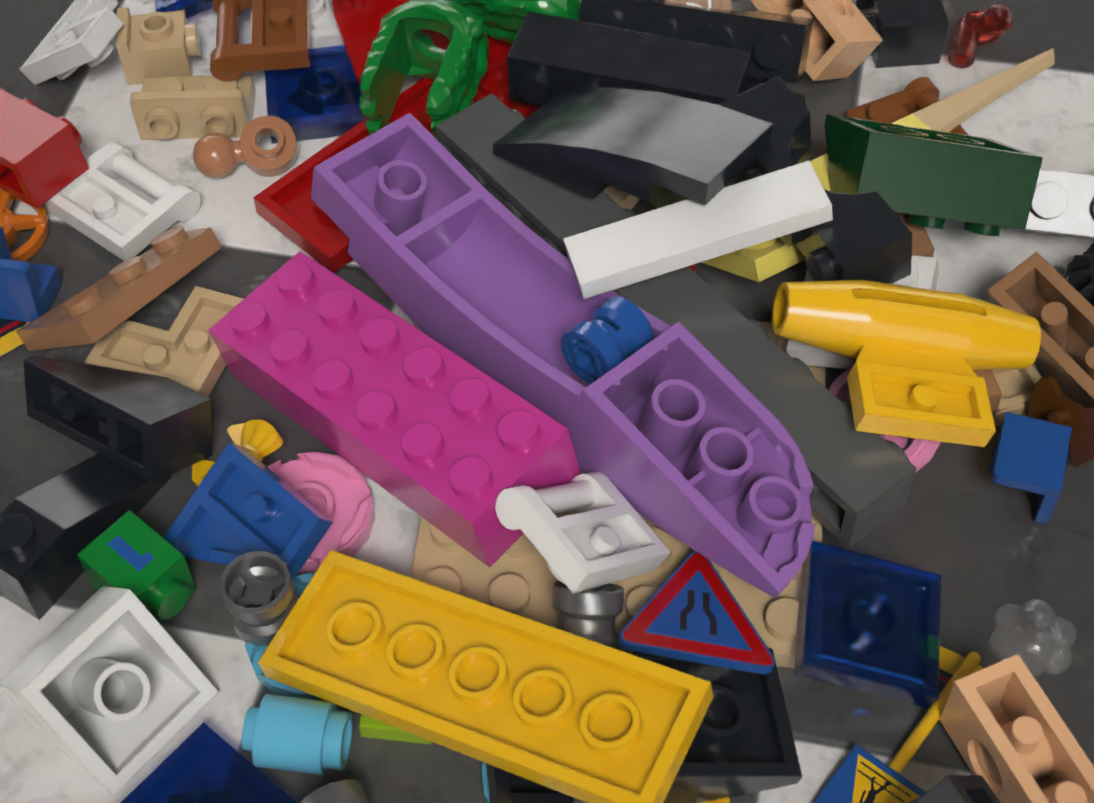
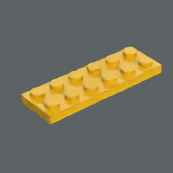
M333 550L328 552L258 661L260 668L267 678L333 702L341 707L586 803H664L713 699L712 686L709 681Z

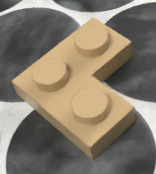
M195 286L169 331L126 319L97 341L84 363L168 377L208 397L226 367V363L208 330L238 305L243 298Z

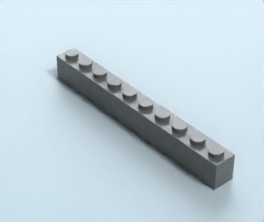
M492 93L436 125L437 140L467 171L527 227L568 259L564 238L636 216L631 210L621 208L603 191L593 199L494 155L493 144L525 120V118L516 109L510 110ZM687 266L613 290L670 326L680 322L777 418L796 442L809 469L814 485L810 495L812 515L848 549L906 505L916 467L909 461L902 448L892 441L884 440L879 434L855 431L851 403L833 395L814 378L813 373L803 361L790 357L773 342L759 322L751 318L747 319L725 299L722 291L713 282L704 281Z

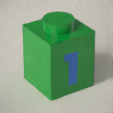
M130 510L77 554L95 591H98L102 586L130 589L159 623L162 620H169L176 616L186 605L189 596L197 590L184 555Z

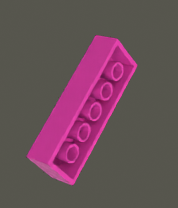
M301 251L208 330L233 377L488 567H491L524 534L521 529L510 530L500 523L495 509L499 493L504 489L522 485L538 490L571 483L573 478L581 474L567 427Z

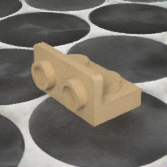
M241 75L237 80L230 82L218 80L214 76L146 77L143 80L142 92H133L131 94L130 106L141 140L201 138L209 133H221L228 137H240L244 127L253 119L256 89L253 75Z

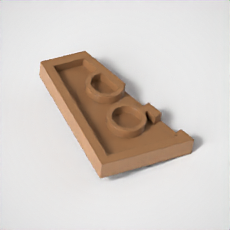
M177 226L165 231L152 240V249L115 266L110 270L109 275L16 331L28 351L96 343L222 248L211 227L186 232L183 226Z

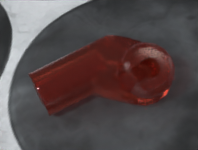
M996 3L988 7V9L974 10L963 15L955 24L948 54L949 63L960 69L972 66L975 62L977 48L996 42L1011 27L1013 23L1011 11L1005 5Z

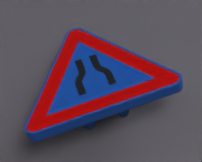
M696 551L692 552L623 628L618 638L619 646L627 651L763 675L771 673L776 663L770 650L711 561Z

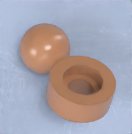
M261 116L250 121L242 130L240 140L232 141L224 134L209 133L202 136L196 142L193 149V161L196 168L203 175L210 178L225 177L235 169L237 163L243 162L258 175L265 177L279 176L293 166L298 155V145L293 129L286 121L275 116ZM265 136H273L278 139V143L273 149L264 150L258 146L259 140Z

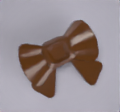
M1053 375L1042 377L1034 386L1030 396L1029 417L1072 427L1069 444L1071 463L1074 467L1085 465L1094 459V407H1084L1065 396Z

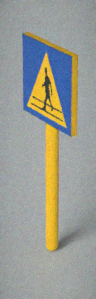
M973 651L966 656L888 766L856 744L814 803H915L927 792L900 774L939 721L954 681L974 672L981 662L980 654Z

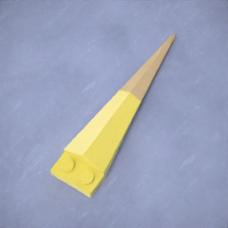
M1054 48L892 124L950 132L997 98L1055 64ZM828 153L811 160L810 163L823 188L832 192ZM781 237L701 263L756 282H761L806 258L796 245L789 247Z

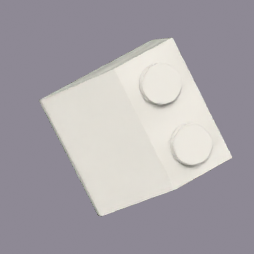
M102 586L0 680V689L42 735L114 796L219 693L130 589Z

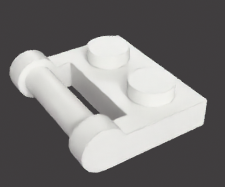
M111 141L86 159L89 167L87 171L45 202L49 212L123 261H126L139 254L151 244L153 239L164 233L175 222H186L193 218L200 208L201 196L197 191L183 183L175 185L133 159L131 150L116 141ZM123 178L157 201L151 204L113 179Z
M600 472L580 474L573 478L571 483L533 490L525 485L507 488L499 493L495 509L500 523L510 530L521 529L547 561L551 573L564 583L572 593L655 571L671 552L608 477ZM571 510H578L580 512L558 518L555 515Z

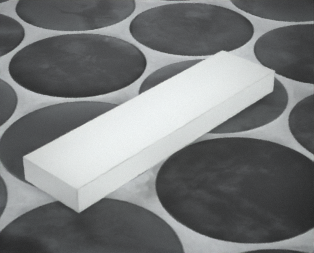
M806 161L724 187L706 205L692 199H686L582 232L563 240L583 299H587L832 221L833 212L832 204L810 161Z

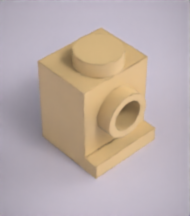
M128 7L117 8V17L124 24L116 33V47L128 85L143 84V80L146 77L192 76V59L195 56H201V42L198 26L196 23L188 24L185 10L130 15Z

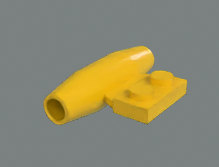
M869 280L783 282L776 292L772 309V328L775 335L847 358L856 359L847 376L855 431L985 447L996 432L985 378L978 377L974 371L1027 369L1036 360L1041 343L1040 325L1034 317L960 293Z

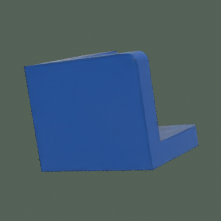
M0 227V319L32 322L48 311L62 285L58 266L12 260L3 228Z
M1005 412L989 465V469L993 470L992 481L999 485L1038 494L1034 522L1048 525L1062 491L1072 427Z

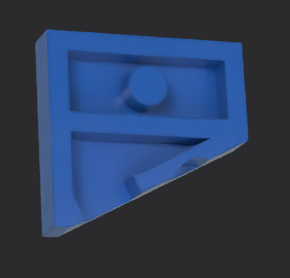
M229 442L163 538L186 558L229 565L234 559L246 553L265 551L277 555L283 560L291 577L295 578L333 522L244 447Z

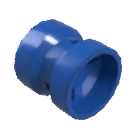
M613 296L595 309L590 322H579L564 333L561 339V350L571 369L590 385L654 339V332L645 314L633 302L624 297Z

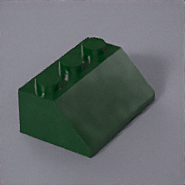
M832 114L826 115L824 128L832 192L860 194L877 191L894 212L909 214L908 222L929 228L944 229L946 219L963 221L964 230L987 236H1000L1002 227L1026 229L1043 157L990 138Z

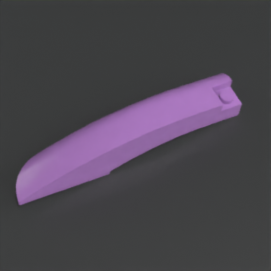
M411 113L404 115L314 167L311 190L312 200L349 237L348 254L426 335L567 427L580 470L584 473L595 471L603 473L631 506L652 523L704 557L773 598H776L788 586L808 555L816 525L812 523L810 501L814 485L805 459L796 442L777 418L680 322L670 326L638 307L650 322L654 332V339L589 385L571 369L565 360L561 350V339L564 333L577 323L582 321L590 322L595 309L608 298L622 296L612 290L583 299L570 260L534 233L490 194Z

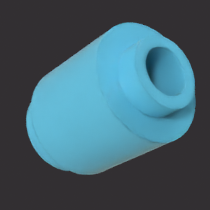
M266 694L259 707L251 706L246 713L242 730V748L246 751H252V760L255 767L323 776L327 773L328 769L343 771L347 765L351 750L353 713L337 710V705L329 701Z

